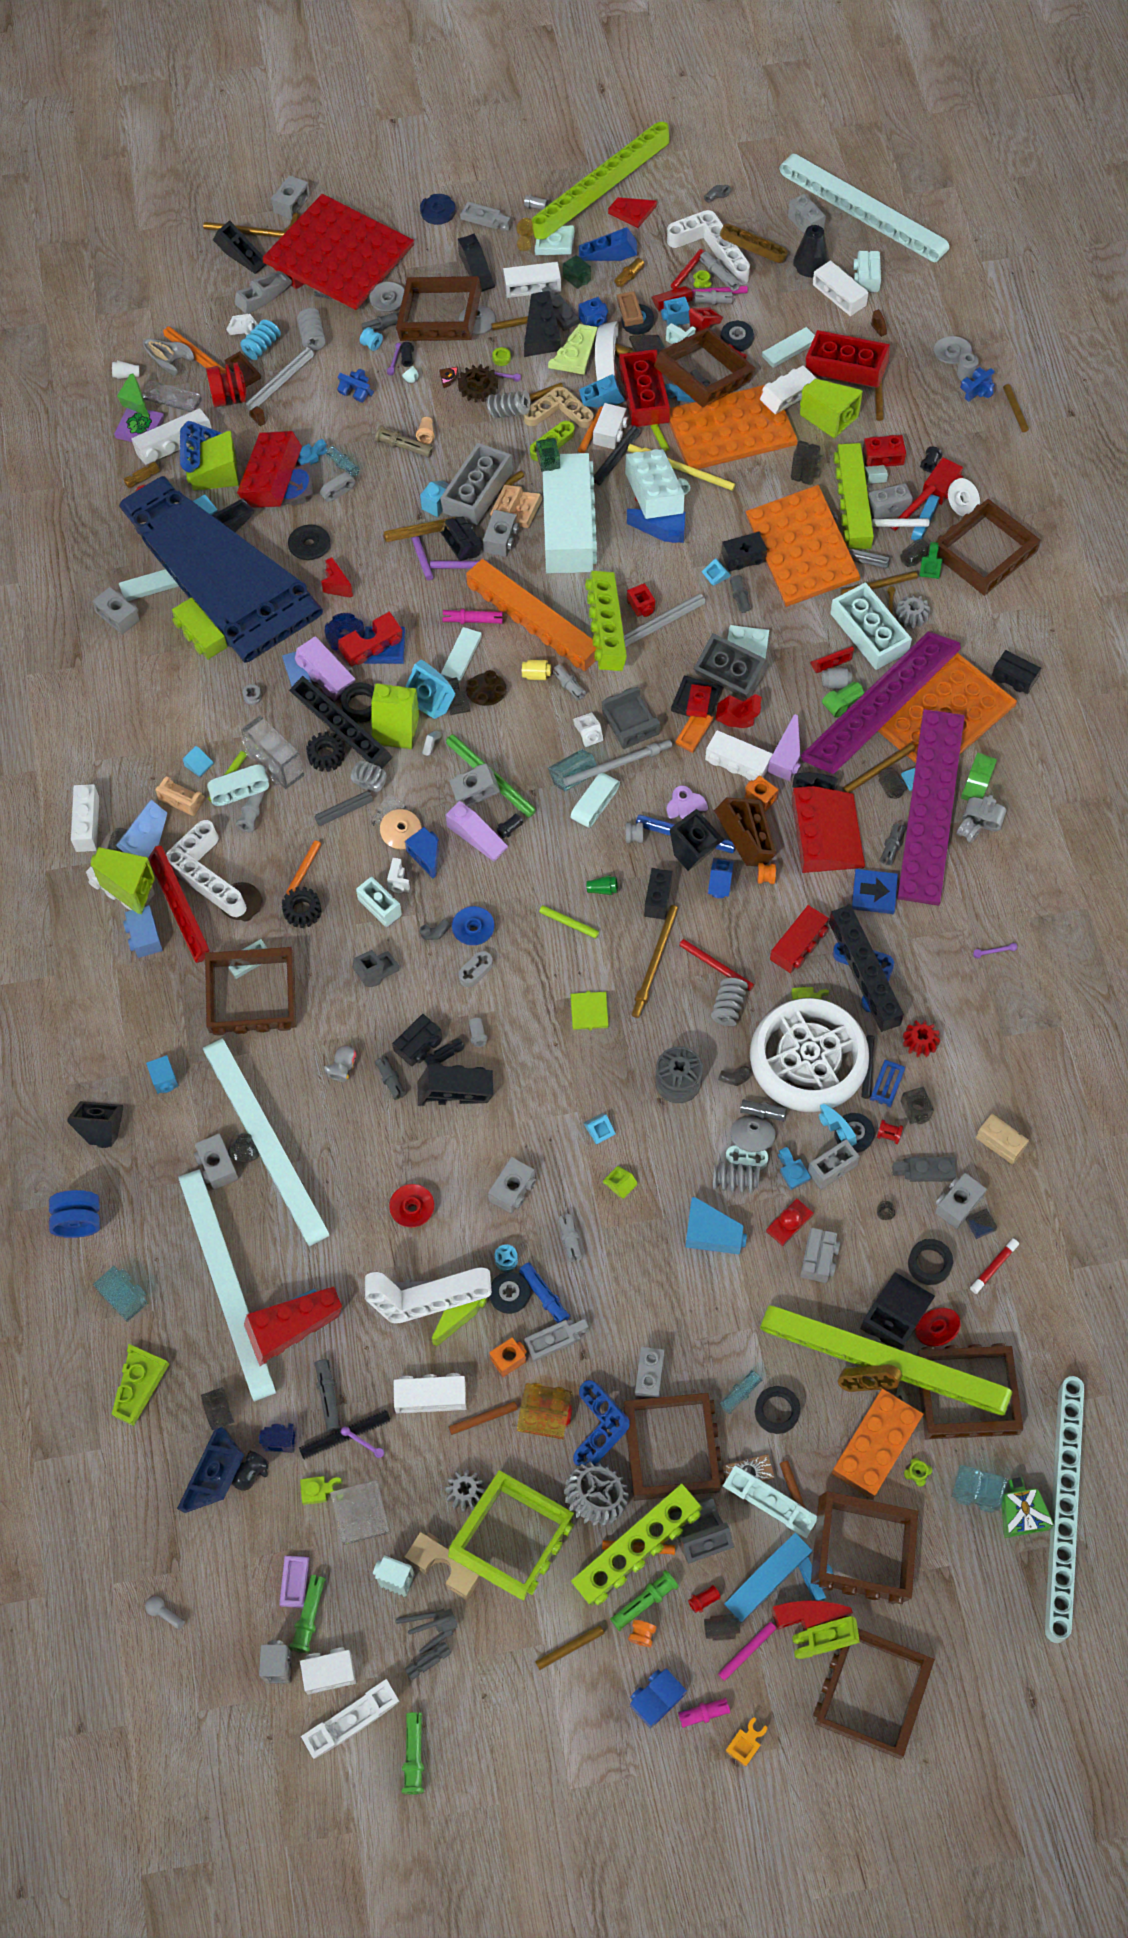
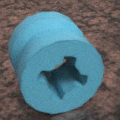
M370 327L364 329L360 336V343L368 346L372 351L377 350L383 340L382 334L379 332L375 333Z
M508 1244L499 1246L495 1251V1264L497 1268L503 1272L514 1270L518 1263L516 1249Z

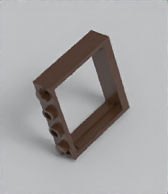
M407 277L396 325L400 341L472 340L482 292L479 277ZM470 292L463 322H408L414 293Z
M708 327L699 332L697 331L689 337H685L677 343H673L666 349H662L656 356L657 360L654 365L701 407H705L750 383L756 369ZM702 347L729 369L732 374L705 387L680 366L676 360Z
M987 499L981 505L977 504L970 514H965L958 524L952 525L947 533L943 536H938L936 541L939 544L937 557L942 558V562L985 596L1038 551L1041 540L995 503ZM986 517L1018 542L1021 547L986 577H983L948 548Z
M292 947L205 953L206 1027L209 1033L217 1036L225 1035L226 1032L245 1034L252 1030L264 1033L268 1032L269 1029L288 1031L296 1027L295 969ZM287 963L288 1017L216 1022L215 967Z
M1004 1343L992 1344L991 1347L972 1344L968 1348L949 1345L944 1347V1349L926 1346L918 1350L916 1356L927 1360L1004 1357L1008 1388L1013 1392L1010 1398L1013 1420L934 1424L931 1392L919 1387L925 1440L1016 1436L1021 1434L1023 1422L1012 1346H1005Z
M709 1393L624 1401V1413L630 1422L626 1434L634 1501L666 1498L680 1485L643 1487L635 1420L636 1410L702 1404L712 1481L682 1484L691 1495L720 1492V1485L724 1484L723 1470H718L717 1461H721L720 1446L715 1447L714 1438L718 1437L717 1423H712L711 1414H715L714 1400H709Z
M829 1491L820 1495L818 1499L811 1584L819 1585L823 1590L828 1591L833 1590V1588L839 1589L845 1595L863 1594L869 1600L887 1599L890 1604L897 1603L903 1605L904 1602L912 1599L919 1511ZM832 1509L904 1524L900 1588L826 1573Z
M858 1628L859 1641L861 1643L920 1666L895 1745L891 1746L826 1719L850 1646L840 1648L839 1654L834 1653L829 1668L833 1669L830 1679L825 1678L821 1692L825 1693L823 1702H817L813 1716L817 1717L815 1725L901 1760L905 1755L935 1659Z

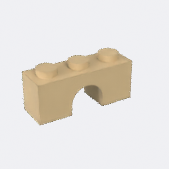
M420 1532L404 1557L406 1562L426 1575L431 1567L437 1563L449 1565L451 1574L446 1581V1587L465 1600H468L482 1577L449 1558V1545L445 1548L439 1544L440 1540L431 1533L424 1535Z

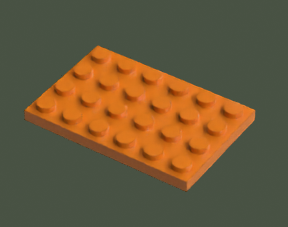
M765 385L729 393L705 407H701L697 402H692L670 408L669 425L685 464L695 469H702L795 446L798 440L785 410L774 414L760 400L763 393L762 389Z
M819 485L745 511L753 533L760 532L767 548L766 563L785 607L860 580L859 572Z
M956 653L878 732L899 750L912 743L915 750L908 754L907 757L916 763L923 709L965 715L960 747L961 754L1013 709L1017 701L959 653Z

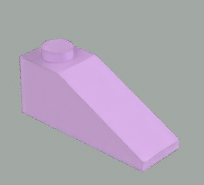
M795 714L768 765V773L791 781L793 775L799 773L801 768L799 763L798 715Z
M461 801L446 814L447 827L495 862L508 848L502 839L473 810Z

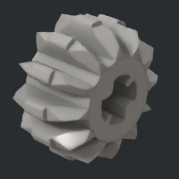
M913 594L910 598L905 596L903 601L900 600L896 609L898 622L904 623V627L910 625L912 629H914L915 625L921 628L923 623L928 621L930 614L927 600L922 601L921 596L915 598Z
M359 761L353 767L350 778L357 786L369 791L378 792L384 786L387 775L380 766H376L374 763L371 764L368 761Z
M467 1469L464 1471V1476H461L459 1471H456V1480L448 1478V1482L452 1486L445 1487V1492L450 1493L446 1500L447 1502L454 1501L452 1504L454 1509L458 1508L461 1504L462 1512L466 1511V1505H470V1509L474 1510L475 1505L473 1502L478 1503L481 1499L479 1496H483L485 1489L481 1488L484 1485V1481L477 1480L478 1474L476 1472L469 1477V1470ZM466 1486L467 1489L469 1488L468 1495H464L461 1490L462 1487Z

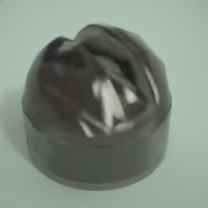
M881 1201L877 1206L878 1217L882 1220L894 1218V1204L891 1201Z

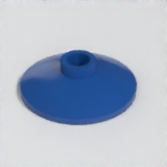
M476 906L460 910L452 921L454 936L466 945H479L486 942L492 936L495 928L492 915L487 910ZM472 927L477 928V930L471 931L470 929Z

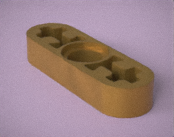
M892 1365L845 1368L838 1378V1385L848 1392L894 1389L898 1386L902 1373L897 1367ZM865 1376H869L875 1381H871L867 1379Z

